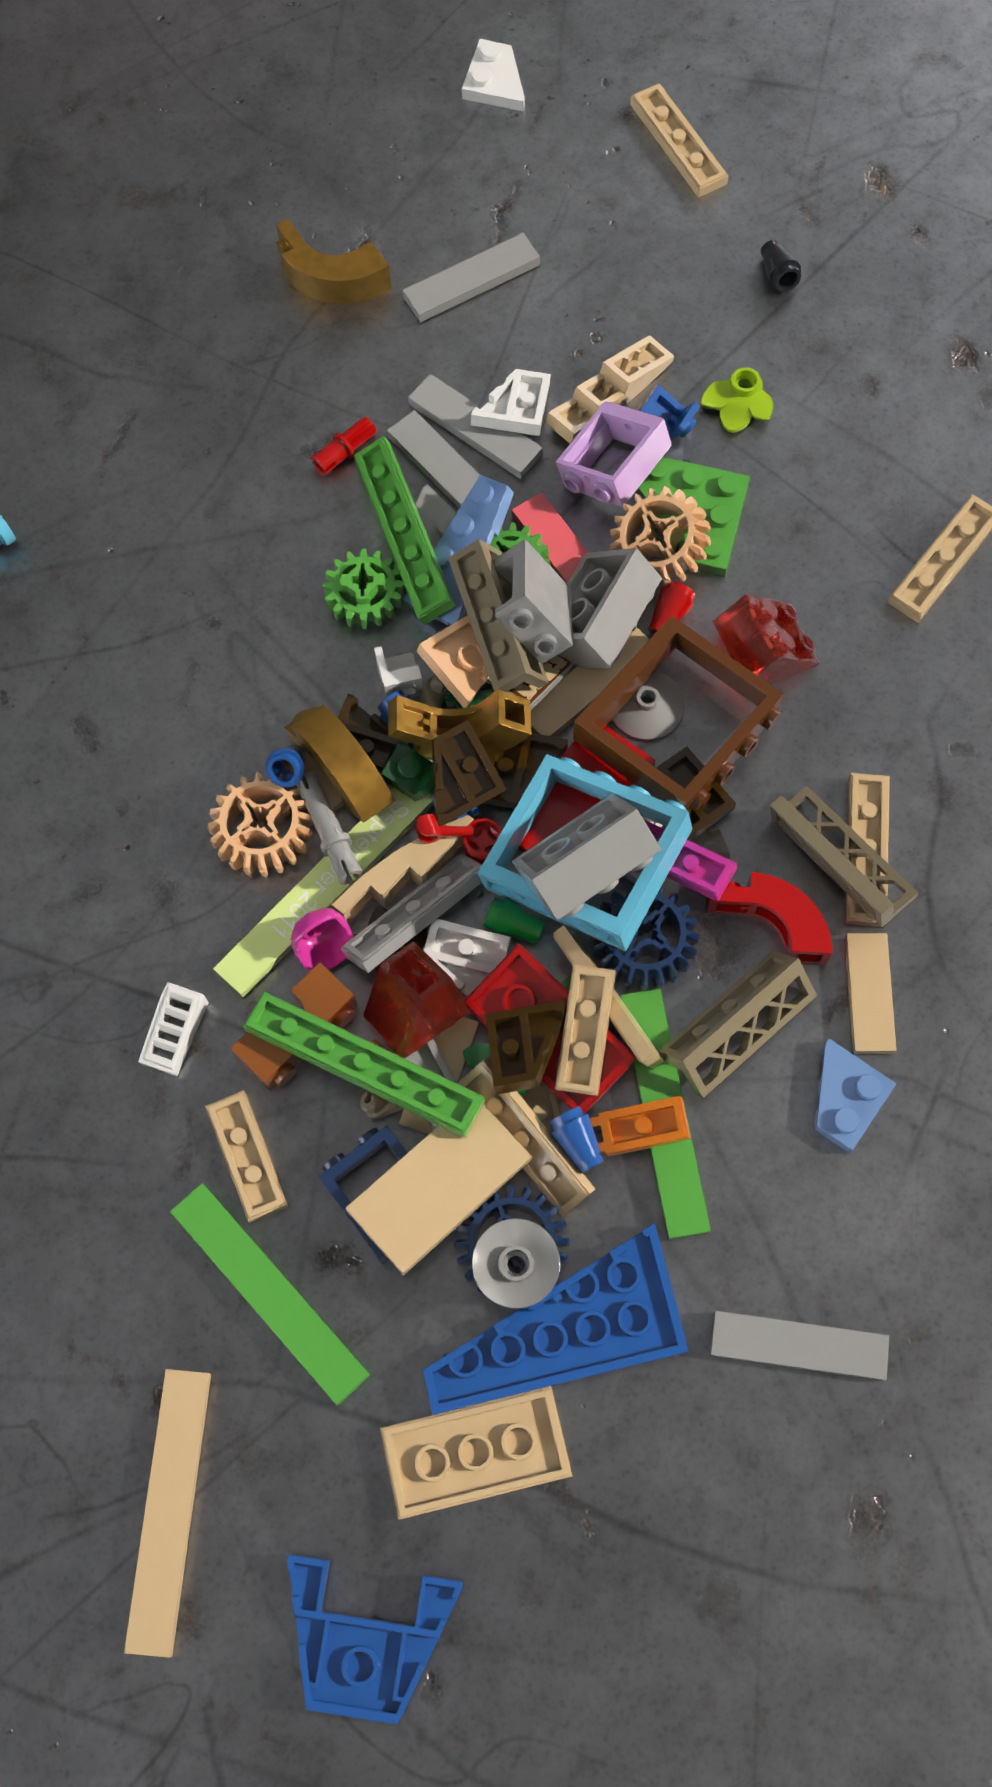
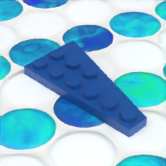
M655 1223L554 1286L547 1297L539 1303L519 1309L512 1315L494 1324L493 1327L425 1368L423 1374L432 1415L688 1353L689 1350Z

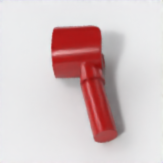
M434 814L422 815L416 820L415 828L417 835L424 844L434 843L441 837L473 836V826H438Z

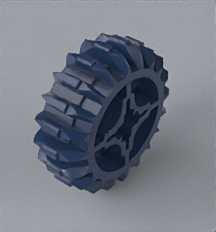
M629 885L626 887V897L617 891L613 892L611 895L612 904L603 901L600 904V910L617 917L633 886ZM663 885L648 912L653 913L644 917L630 945L623 954L615 946L590 936V940L597 942L592 947L593 956H603L599 961V968L608 969L613 967L612 970L616 971L615 980L621 975L625 976L624 987L626 989L632 986L633 980L640 981L639 987L641 991H646L649 981L652 980L657 989H662L664 986L663 976L672 983L677 982L679 978L677 970L686 973L690 968L687 959H695L697 949L692 945L698 944L700 935L692 930L697 926V919L692 917L685 918L690 912L689 904L676 906L679 900L677 893L672 894L668 899L663 897L665 892ZM666 920L670 923L676 934V949L668 945V939L661 933L663 923ZM653 928L651 939L645 938L636 946L638 935L644 936ZM644 956L652 957L657 961L662 959V961L652 964L636 962Z
M507 1185V1198L500 1199L497 1190L491 1196L492 1203L487 1204L485 1201L479 1207L481 1210L479 1213L474 1211L467 1218L472 1222L471 1225L461 1223L456 1228L458 1233L468 1236L467 1239L454 1241V1248L456 1250H468V1254L457 1258V1264L459 1267L472 1264L473 1252L479 1231L484 1223L493 1215L496 1216L497 1222L511 1219L507 1212L508 1210L521 1211L531 1215L551 1235L557 1248H564L570 1245L569 1237L556 1236V1233L566 1229V1221L551 1222V1219L557 1215L559 1208L553 1205L543 1211L541 1208L545 1204L546 1195L541 1193L537 1196L535 1202L532 1203L529 1201L531 1195L530 1187L525 1186L522 1190L521 1198H515L514 1186ZM559 1252L560 1264H566L568 1255ZM516 1257L512 1258L509 1263L512 1265L515 1273H520L523 1271L525 1263L520 1258V1263H518ZM472 1268L464 1276L467 1282L475 1280ZM477 1287V1291L483 1294L479 1287Z

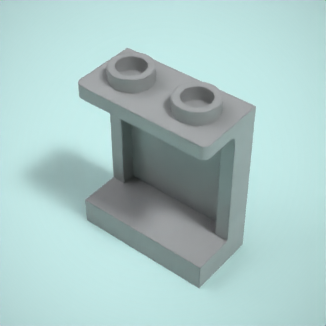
M524 539L495 558V569L512 585V598L495 609V617L540 663H545L573 646L571 588Z

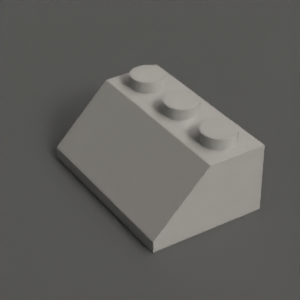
M637 548L591 552L583 555L567 582L572 593L573 646L558 654L559 656L585 669L611 668L618 660L620 651L630 634L636 629L640 616L647 604L653 599L654 592L662 580V577Z
M612 793L514 859L512 863L546 910L558 921L562 917L568 918L578 913L584 907V902L594 895L604 894L612 890L618 884V879L631 870L637 871L646 867L653 860L652 856L662 849L638 809Z

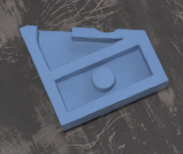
M829 1038L822 1051V1075L819 1080V1104L816 1110L814 1130L848 1153H851L897 1083Z

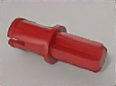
M364 417L343 434L335 433L333 440L310 457L312 464L320 474L326 476L346 458L352 459L354 457V450L376 434L377 429L368 417Z

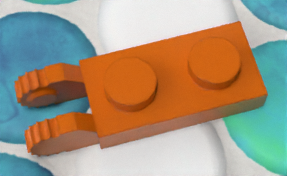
M681 1096L598 1113L599 1116L590 1118L594 1132L602 1131L603 1142L598 1143L601 1156L608 1155L610 1157L691 1140L684 1102Z

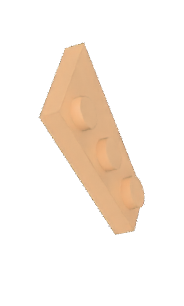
M468 615L420 643L416 651L463 708L469 705L489 677Z

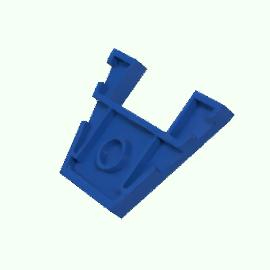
M288 1554L287 1566L288 1573H290L293 1595L292 1605L297 1626L298 1651L306 1710L398 1725L462 1591L464 1581L423 1575L415 1625L323 1611L322 1607L330 1560Z

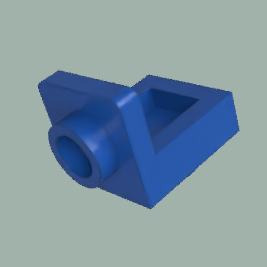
M657 385L651 390L638 411L664 418L670 440L672 441L677 436L684 438L692 430L697 422L693 417L700 406L694 401L685 408L661 386Z

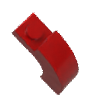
M751 872L746 887H741L739 883L730 881L718 902L709 897L706 898V913L748 915L769 923L781 936L786 955L799 958L801 964L826 965L833 954L830 932L821 912L806 894L783 879L763 873Z

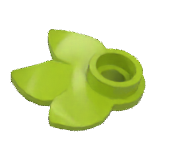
M749 367L737 369L728 380L713 382L706 389L701 400L702 407L720 410L719 418L721 425L729 433L743 430L749 424L752 417L760 421H769L774 408L772 398L762 390L763 382L756 370Z

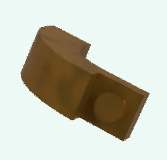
M288 218L276 224L279 238L276 241V247L282 257L285 277L293 287L304 295L326 303L351 304L372 299L392 289L389 265L372 242L349 253L326 255L309 247Z
M499 689L482 702L461 709L436 708L396 695L388 702V736L412 743L413 750L422 756L432 757V739L467 720L472 725L487 755L510 749L532 735L530 700Z
M322 704L318 708L315 706L312 709H305L296 714L293 721L284 727L290 739L301 746L317 762L335 787L347 810L360 821L366 822L395 801L382 776L361 745L326 706Z

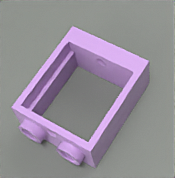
M604 401L556 461L563 485L573 493H582L594 497L602 503H611L623 507V503H627L672 446L665 420L661 417ZM613 439L636 446L613 476L590 469Z

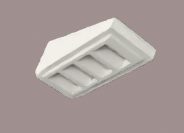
M169 982L166 983L138 1061L140 1064L176 1077L178 1076L209 1004L203 994ZM176 1000L191 1005L189 1012L174 1007ZM169 1017L185 1021L183 1028L168 1023ZM165 1032L179 1037L178 1044L160 1038L162 1033ZM156 1047L174 1053L172 1060L153 1054Z

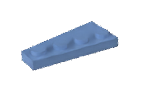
M480 475L434 549L456 604L454 608L436 618V620L450 626L462 619L466 612L448 557L477 539L490 545L492 539L499 535L514 492L508 485ZM407 592L402 601H404L410 608H413L412 602Z

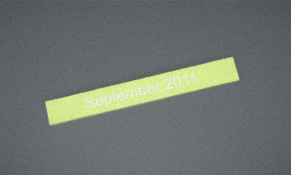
M424 756L426 759L433 762L432 757ZM393 787L390 792L395 801L366 822L359 821L348 832L352 840L351 850L364 874L417 823L418 817L427 813L433 806L431 798L434 795H427L415 802ZM325 856L213 968L214 972L244 999L293 949L290 938L294 924L308 912L320 908L332 909L331 904L357 881L354 874H350L353 883L340 884L329 856Z

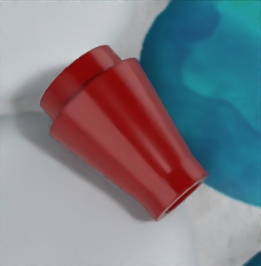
M673 580L667 586L661 587L651 623L647 628L648 631L654 635L671 616L681 621L694 606L692 601L695 597L694 591L688 586Z

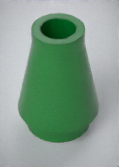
M496 896L483 923V926L491 929L492 933L526 940L534 944L537 943L545 925L544 921L537 919L506 897L503 900Z

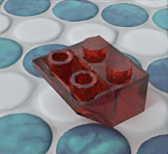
M745 594L712 621L730 656L770 685L815 668L820 664L814 653L815 645L813 641L803 633L797 622L798 614L788 602Z
M413 941L380 964L363 1016L395 1054L405 1059L470 1012L452 978Z

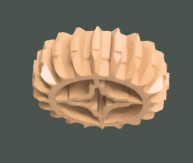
M664 486L661 494L657 495L654 489L649 488L648 497L642 499L640 495L635 493L636 504L631 506L623 503V510L626 515L615 516L614 521L618 528L610 530V536L615 540L610 544V549L637 548L647 560L660 556L665 560L648 562L662 577L665 585L667 586L672 578L678 576L680 581L685 582L686 575L684 572L687 569L697 572L698 566L695 560H706L707 555L702 548L708 547L711 544L709 536L706 535L710 532L711 527L709 522L704 520L706 517L704 509L701 507L697 508V501L692 496L685 499L686 496L680 489L672 495L670 489ZM659 515H673L666 519L656 517ZM645 523L643 532L635 537L639 528ZM654 528H657L660 535L663 534L665 537L666 548L662 546L660 541L657 542ZM688 532L684 545L676 553L677 544L685 538L684 534Z
M258 772L253 782H248L247 778L241 775V786L235 788L234 785L227 783L226 789L229 795H217L216 802L219 807L210 808L209 814L211 819L214 820L208 823V831L214 835L211 837L210 842L214 849H219V858L222 861L230 860L229 865L235 871L243 866L245 874L251 876L255 869L259 868L261 876L267 877L269 867L274 866L275 870L282 874V863L287 861L289 864L296 866L297 859L294 853L306 854L308 849L304 842L313 841L314 835L309 828L313 827L314 823L305 806L306 800H302L299 788L293 789V786L281 787L273 783L269 778L267 781H264L262 774ZM270 801L266 804H256L257 802ZM242 811L245 816L244 821L237 827L238 831L231 836L234 820ZM292 813L291 826L287 834L281 838L278 830L285 823L284 818ZM253 817L258 822L264 821L265 825L267 822L270 832L265 827L259 828L258 824L256 827ZM261 844L269 846L261 849H252Z

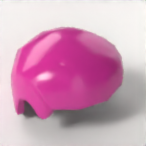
M320 908L306 913L294 924L290 940L294 953L304 968L312 970L320 962L327 969H332L347 959L341 947L354 936L349 924L341 913L331 908Z

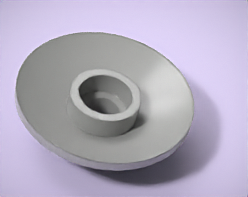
M654 672L611 720L620 732L632 739L639 741L662 739L676 730L681 723L685 709L683 694L671 678L662 673ZM641 697H651L654 699V702L650 704L644 703Z
M525 1219L503 1220L491 1226L479 1238L472 1257L473 1275L479 1289L492 1302L506 1308H527L542 1301L554 1288L560 1272L559 1251L551 1235L540 1225ZM518 1257L524 1261L525 1267L522 1272L512 1273L508 1269V1262L512 1258Z

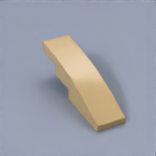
M650 335L604 361L599 374L575 388L573 398L548 412L545 423L567 442L571 443L604 401L625 406L673 362L675 356Z
M466 815L445 825L468 826L474 819ZM463 836L441 837L438 841L431 844H424L419 838L394 851L362 875L331 904L333 910L341 913L350 925L373 899L386 908L411 880L420 886L446 866L464 847Z

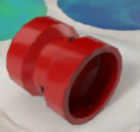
M487 818L472 821L468 826H473V836H463L465 855L482 865L502 832L496 822Z

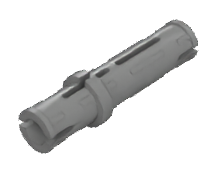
M306 773L304 776L308 784H304L303 779H301L295 787L299 788L302 800H306L305 806L322 841L320 848L325 856H329L340 884L353 883L350 874H354L355 879L358 880L364 873L351 850L352 840L348 833L343 832L317 773Z

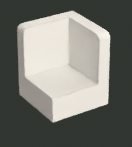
M382 646L374 648L385 697L399 690H402L406 696L410 695L411 698L419 696L423 690V683L419 665H416L413 653L385 658Z

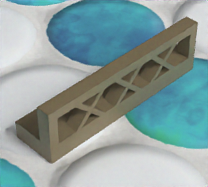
M477 539L448 557L493 689L494 691L499 689L507 692L523 682L541 688L549 683L542 663L495 617V609L512 598V585L495 569V558L500 556L502 552Z
M805 786L789 801L781 795L770 804L772 820L881 927L918 897V892L808 786ZM805 801H808L817 810V822H809L797 808ZM822 815H823L829 822H822ZM839 831L845 837L844 849L836 848L821 832ZM849 841H850L857 849H849ZM849 857H866L873 864L872 876L863 875L849 861ZM877 868H878L885 876H877ZM877 884H894L904 894L892 903L877 888Z
M772 950L658 1051L666 1064L683 1071L695 1095L704 1098L808 1005L817 994L799 958ZM795 980L800 993L790 1002H784L787 986ZM766 1005L771 1006L768 1022L761 1028L756 1027L759 1011ZM741 1031L742 1037L739 1048L733 1053H727L730 1037L735 1032ZM707 1057H712L714 1059L711 1073L702 1080L696 1067Z

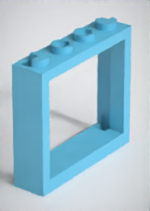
M546 754L478 871V875L486 890L504 898L507 897L513 902L556 920L546 910L524 878L508 870L507 867L556 782L601 800L613 793L637 808L642 817L667 826L658 841L662 850L653 855V860L644 867L617 917L584 903V907L578 913L568 918L562 917L558 922L626 951L693 829L689 812L683 805L674 800L667 799L664 802L652 797L649 792L639 786H624L602 771L592 773L582 769L578 763L570 758L561 757L558 759Z

